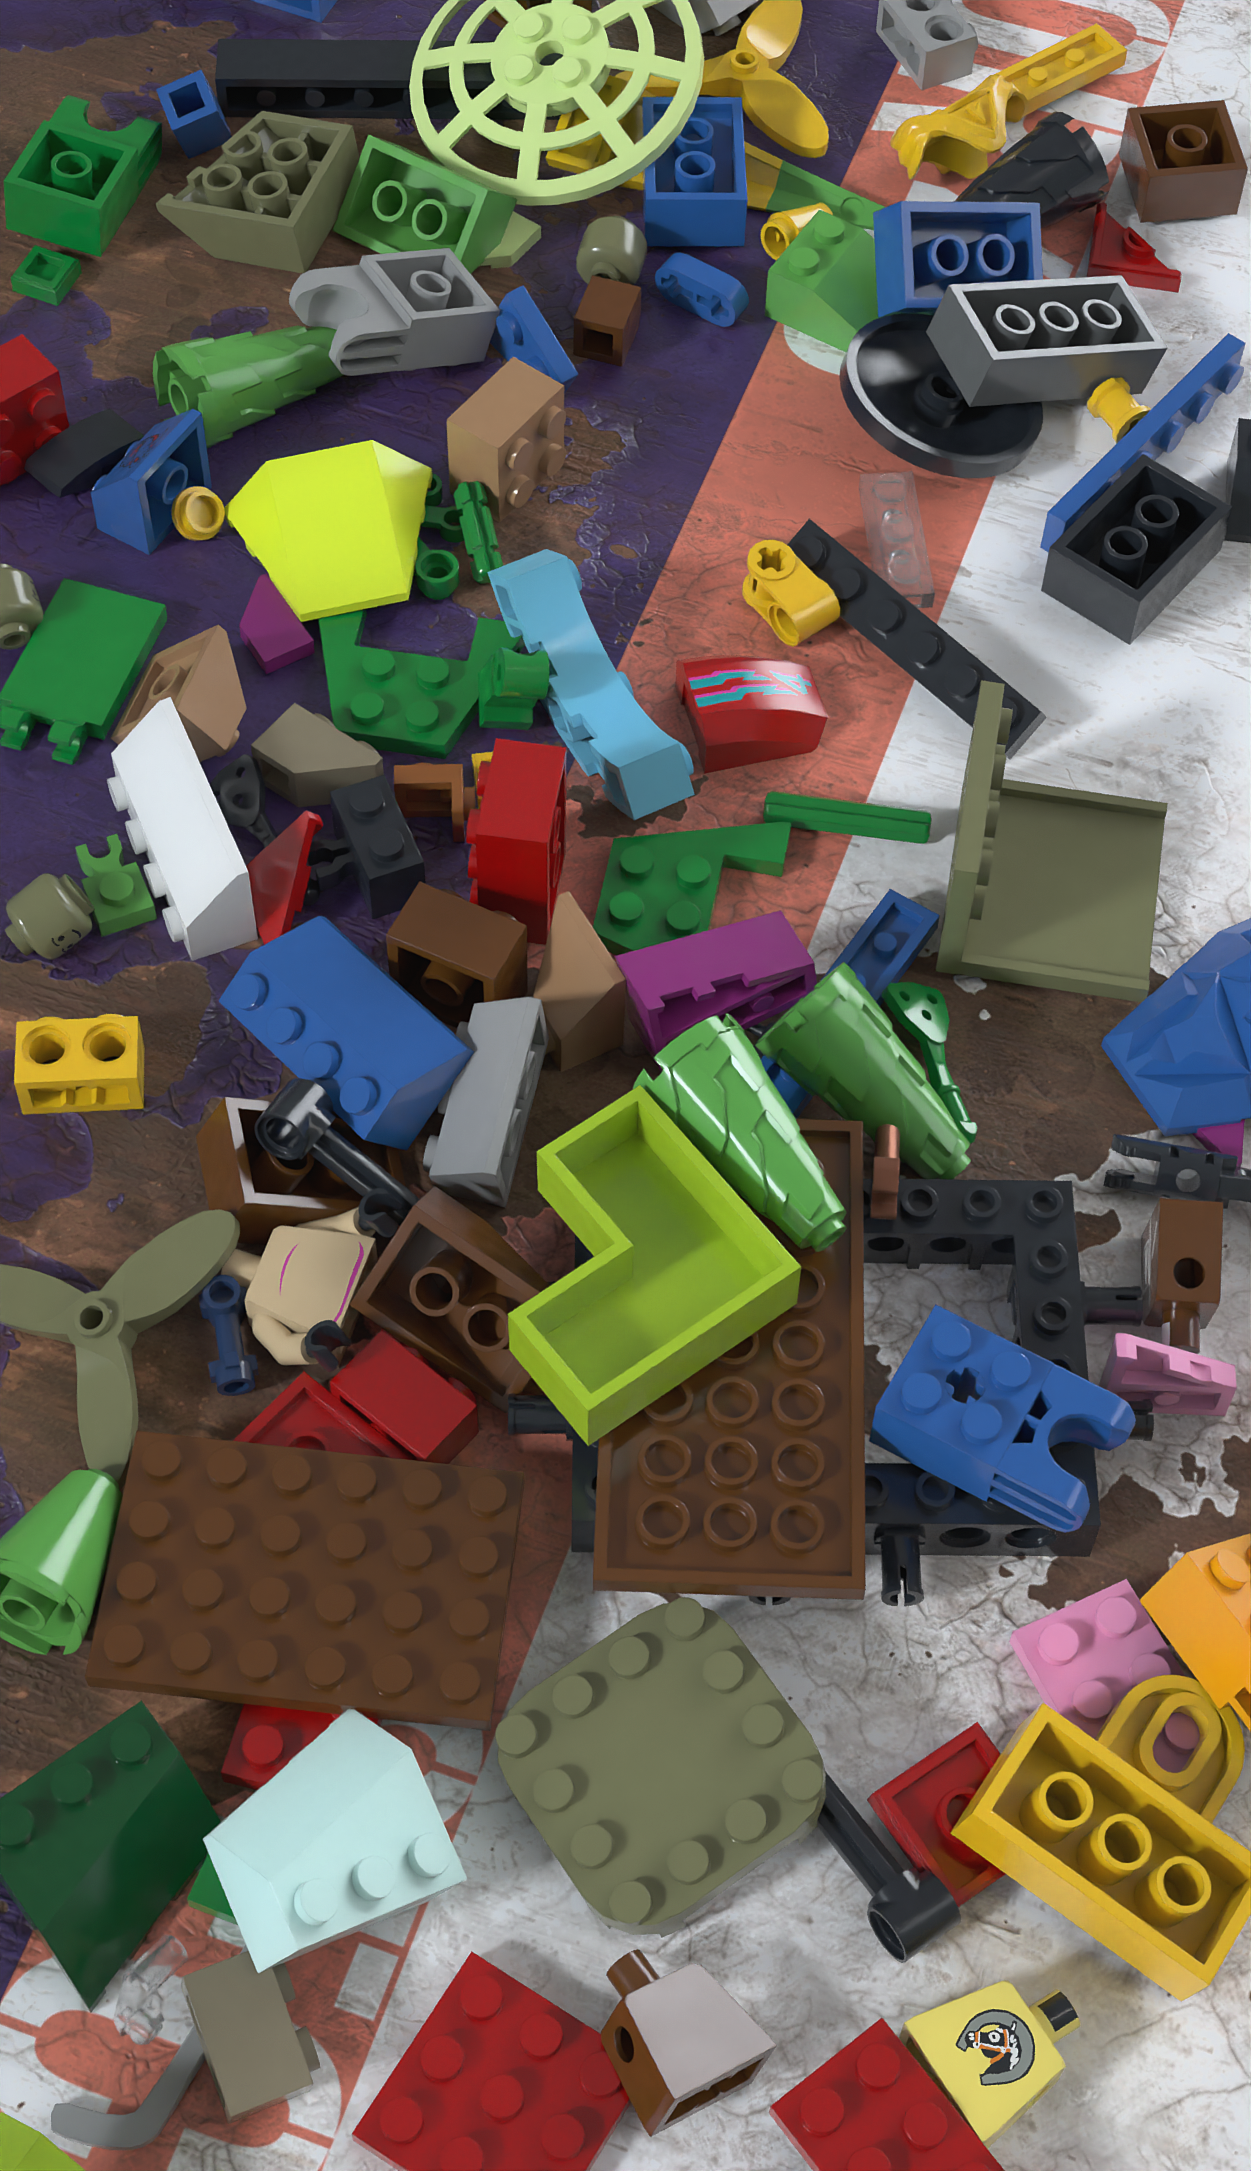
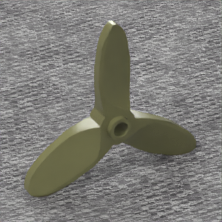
M220 1209L203 1211L165 1230L132 1254L109 1279L101 1291H91L85 1294L50 1275L28 1268L0 1264V1323L31 1335L75 1345L78 1423L85 1459L89 1469L101 1470L113 1477L119 1485V1490L126 1483L139 1420L137 1388L131 1348L136 1342L138 1333L176 1313L200 1292L228 1261L236 1249L240 1236V1222L231 1212Z

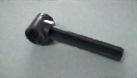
M303 1078L290 1080L255 1123V1134L262 1147L270 1154L285 1160L296 1158L301 1160L308 1152L363 1197L373 1189L384 1188L402 1203L400 1210H394L388 1214L401 1226L412 1207L420 1198L330 1126L336 1116L333 1115L332 1100L321 1086Z
M826 1772V1798L817 1820L818 1828L873 1897L868 1904L867 1916L876 1937L893 1958L901 1963H905L960 1924L961 1915L959 1908L949 1890L932 1872L923 1870L919 1873L916 1868L904 1871Z

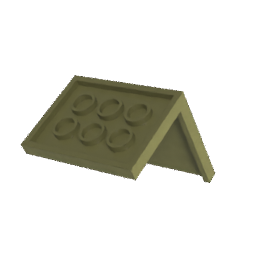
M981 680L961 791L936 971L1143 1002L1147 998L1150 984L1149 972L1164 824L1168 803L1003 779L1006 764V745L997 743H1008L1013 709L1002 708L1005 684Z

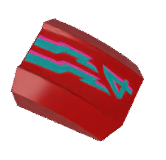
M743 655L702 656L677 660L675 689L680 704L685 707L694 733L704 774L811 753L818 747L828 716L809 666L790 661Z

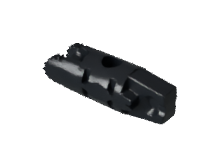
M1113 1135L1111 1145L1113 1151L1127 1157L1156 1161L1154 1175L1132 1172L1125 1169L1107 1170L1103 1185L1105 1187L1169 1199L1223 1202L1224 1209L1228 1208L1229 1200L1251 1203V1169L1238 1167V1156L1126 1135ZM1185 1169H1192L1197 1172L1190 1179H1182L1177 1176Z

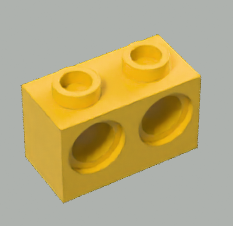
M104 1014L97 1018L61 1019L58 1017H43L36 1021L16 1022L14 1085L23 1115L144 1109L145 1048L138 1016L124 1017L118 1014ZM112 1056L119 1057L113 1061H102ZM59 1059L51 1064H42L47 1060Z

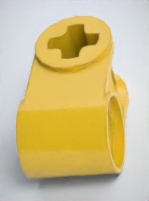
M763 540L756 543L750 549L747 556V567L750 573L745 577L742 585L743 598L747 604L762 616L772 627L779 639L786 645L797 646L838 620L840 606L833 590L827 583L818 578L794 554L789 546L777 540Z

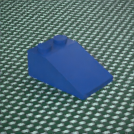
M643 97V137L662 118L674 97ZM698 97L694 110L681 133L659 158L643 170L644 237L647 241V246H744L747 182L742 97Z

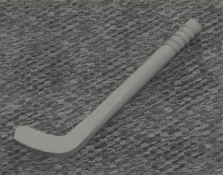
M246 1945L244 1946L240 1954L249 1951ZM193 2026L142 2105L135 2112L126 2115L104 2114L70 2103L55 2104L51 2113V2130L53 2133L76 2143L108 2150H134L145 2147L153 2142L169 2121L206 2059L195 2026Z

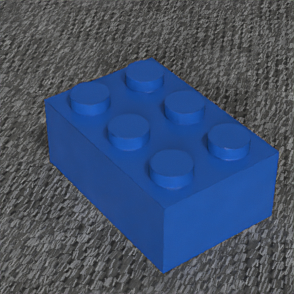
M900 201L873 213L878 318L901 313H918L934 316L948 285L1043 280L1040 203Z

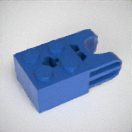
M935 1304L875 1408L869 1442L986 1502L991 1497L1052 1529L1066 1533L1079 1529L1089 1512V1497L1086 1486L1079 1479L1063 1470L1054 1461L1049 1448L1060 1442L1074 1441L1087 1444L1099 1450L1110 1451L1126 1442L1135 1426L1136 1419L1131 1406L1116 1394Z

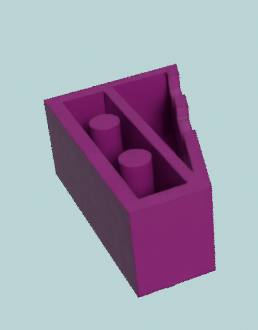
M781 910L615 956L617 966L626 979L625 1004L628 1018L652 1058L686 1030L712 1016L717 1015L723 1022L726 1017L725 1013L729 1014L745 1030L794 1006L802 997L805 998L815 989L814 986L817 984L815 963ZM653 1058L659 1070L662 1071L663 1069L661 1068V1066Z

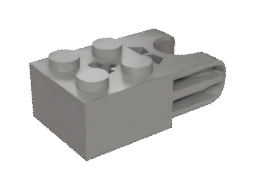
M450 248L365 255L361 257L359 265L309 270L300 275L294 283L289 296V305L304 324L314 327H329L337 330L332 341L329 357L339 371L347 376L404 370L413 371L421 368L482 362L485 359L496 325V318L500 313L499 308Z

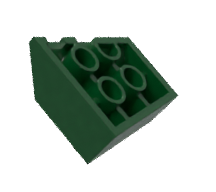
M142 1700L0 1798V1882L90 2013L106 1994V1986L127 1958L131 1960L147 1939L145 1934L171 1900L176 1901L203 1865L208 1854L203 1838L221 1823L181 1753Z

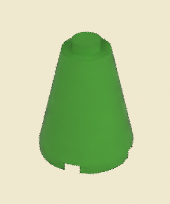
M97 1469L74 1470L70 1472L0 1538V1638L24 1650L47 1655L52 1645L66 1646L63 1655L75 1652L81 1645L88 1632L110 1558L123 1497L118 1483L109 1474Z

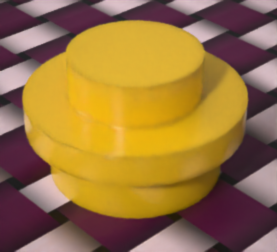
M193 486L182 490L176 496L172 504L171 514L173 523L181 535L192 541H203L212 538L219 532L224 521L225 510L222 501L215 493L205 487Z

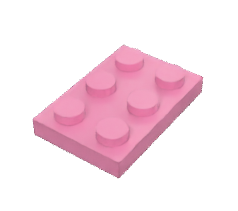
M1127 1579L1013 1631L1009 1641L1044 1703L1094 1739L1116 1704L1139 1683L1161 1675L1185 1676ZM1172 1713L1153 1744L1155 1761L1162 1769L1168 1772H1181L1198 1744L1199 1729L1191 1717L1183 1713Z

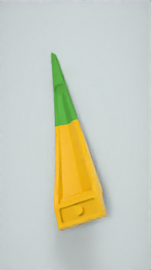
M611 75L608 76L604 86L597 93L606 107L612 104L621 94L628 81ZM645 90L629 112L618 121L634 145L643 138V97H657ZM581 108L561 114L555 131L579 125L589 120V118ZM599 134L588 141L572 147L548 151L546 160L549 166L580 174L604 165L617 156L602 135ZM744 141L747 209L777 213L824 203L830 208L833 216L860 228L874 230L873 213L885 208L884 206L828 182ZM643 171L620 184L619 187L643 190Z

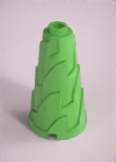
M297 325L254 336L249 331L218 339L206 337L162 347V350L156 351L153 361V381L159 407L171 403L176 416L191 409L201 412L206 447L209 448L232 438L233 432L275 415L274 410L316 394L315 389L344 375L329 357L332 341L337 330L329 327L312 326L306 328Z
M845 962L841 963L817 983L813 991L805 998L802 997L758 1040L755 1046L767 1059H770L809 1094L820 1097L845 1121H863V1132L874 1142L876 1129L879 1126L890 1124L897 1127L900 1132V1161L906 1163L923 1179L953 1180L971 1161L965 1154L970 1143L956 1126L953 1117L941 1098L927 1082L925 1070L892 1031V1022L857 978L855 972Z
M725 1013L726 1017L723 1022L715 1015L696 1024L671 1041L653 1057L663 1069L661 1074L653 1081L645 1069H643L635 1081L633 1089L641 1085L729 1186L745 1198L760 1214L772 1220L800 1249L812 1246L816 1252L824 1250L845 1232L846 1227L841 1221L847 1212L824 1178V1173L819 1167L818 1160L799 1132L800 1128L794 1115L767 1075L744 1029L731 1015Z

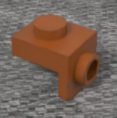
M416 763L414 765H394L395 799L403 817H452L453 842H465L464 821H468L471 808H475V787H464L463 764L433 765L431 763Z

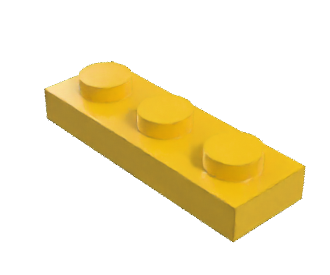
M1096 23L996 74L1004 76L1006 82L1013 83L1025 95L1030 103L1029 110L1025 114L1027 115L1124 66L1128 50Z

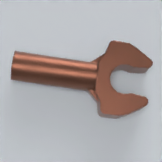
M890 1124L879 1126L875 1133L871 1218L896 1220L900 1169V1132L897 1127Z

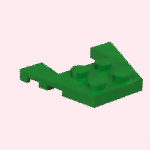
M367 609L318 618L332 721L336 729L355 741H364L377 750L446 759L479 712L478 673L491 655L496 653L499 648H508L520 653L525 646L522 635L515 638L510 636L505 621L478 617L468 661H460L359 646L367 618Z
M773 822L614 838L593 929L607 951L616 956L710 930L723 868L782 877L792 823Z

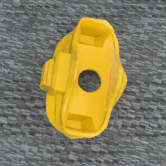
M990 75L965 97L954 102L944 110L937 109L931 114L913 116L905 120L892 135L890 145L898 151L899 162L907 168L909 180L915 178L922 162L934 164L941 174L954 171L968 179H973L988 169L987 153L999 152L1005 145V122L1017 123L1021 121L1028 112L1030 103L1013 83L1006 82L1004 76Z

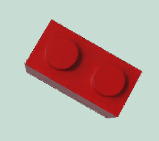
M383 1330L330 1381L331 1394L412 1460L449 1464L479 1433L477 1401L472 1392L455 1378L450 1377L446 1381L430 1368L429 1361L416 1349L409 1347L402 1341L398 1343Z

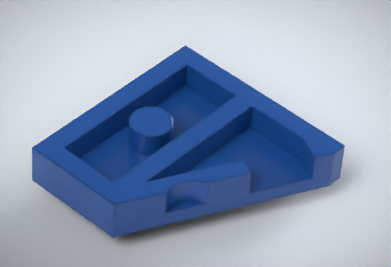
M522 285L507 293L498 306L500 313L496 318V325L490 344L507 361L515 357L563 384L565 394L579 374L526 288Z

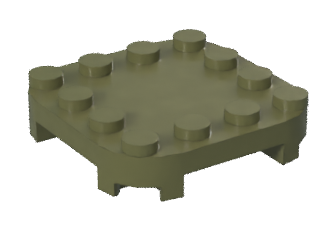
M681 1597L671 1603H663L637 1615L529 1690L508 1711L507 1716L501 1720L495 1732L498 1744V1762L515 1799L538 1830L587 1903L589 1909L609 1929L613 1927L631 1935L660 1934L661 1938L685 1928L684 1919L796 1840L800 1846L818 1827L817 1820L826 1798V1771L823 1759L812 1735L735 1630L715 1611L702 1607L698 1601L689 1597Z

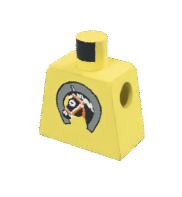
M1004 1980L910 2018L904 2022L899 2039L988 2149L1057 2083L1066 2066L1053 2044L1079 2028L1080 2021L1070 2001L1058 1989L1028 2007L1013 1984L1008 1980Z

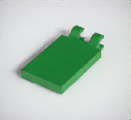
M64 578L45 611L42 622L38 624L0 692V728L5 729L0 739V745L22 751L27 745L36 722L52 726L48 740L49 742L57 743L52 753V760L74 765L81 754L82 747L88 736L104 740L167 621L166 605Z

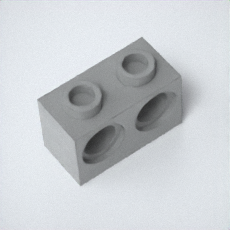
M879 0L876 32L921 91L972 74L974 54L978 48L977 34L974 27L967 23L955 9L952 0Z

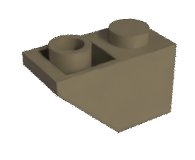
M296 703L288 708L251 744L252 757L258 761L265 786L297 807L331 804L330 791L384 775L383 758L370 744L364 741H355L336 729L334 724L325 716L318 713L312 714Z

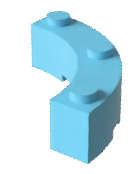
M545 549L487 572L510 636L515 638L522 635L529 653L537 650H546L548 653L549 686L545 699L540 701L554 727L586 775L589 777L599 773L606 784L602 785L605 797L621 812L636 820L695 795L689 777L694 772L689 752L682 743L667 735L648 717L634 699L633 690L627 676L622 671L617 672L598 638L579 591L582 589V581L573 561L565 555Z

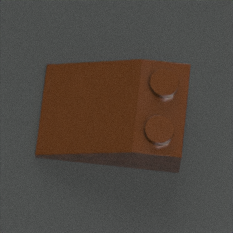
M224 1097L197 1134L196 1141L209 1210L220 1209L228 1211L240 1222V1236L237 1243L267 1245L276 1227L281 1225L295 1227L301 1223L337 1216L359 1207L363 1196L310 1153L307 1152L301 1160L299 1158L285 1160L270 1154L262 1147L255 1134V1123L272 1101ZM333 1111V1115L336 1118L330 1126L406 1187L398 1149L362 1139Z
M434 1186L412 1207L355 1295L350 1306L409 1347L416 1349L426 1359L507 1414L509 1393L520 1395L531 1379L529 1373L509 1349L508 1313L550 1285L485 1220Z

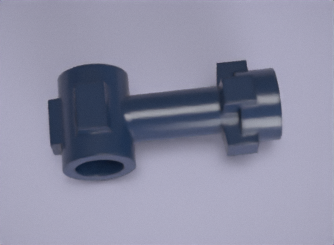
M217 1275L212 1278L203 1288V1293L199 1295L203 1319H209L212 1326L215 1327L219 1360L208 1363L211 1382L217 1385L218 1393L225 1396H237L255 1388L254 1376L259 1375L256 1355H245L240 1325L244 1321L245 1313L247 1312L245 1306L247 1292L246 1288L240 1287L233 1277Z

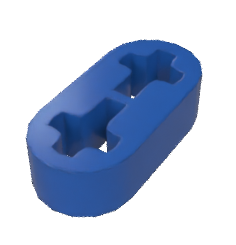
M674 253L656 271V286L668 301L715 325L722 327L732 325L748 307V294L744 286L737 279L688 254Z

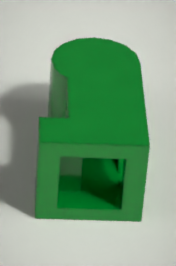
M499 648L496 653L491 655L478 673L480 727L528 730L533 724L532 708L538 700L545 699L549 686V658L546 650L517 654L508 648Z

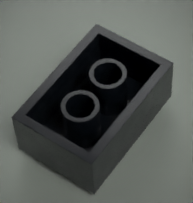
M1142 454L1049 547L1041 591L1130 645L1219 553L1222 548L1232 506Z

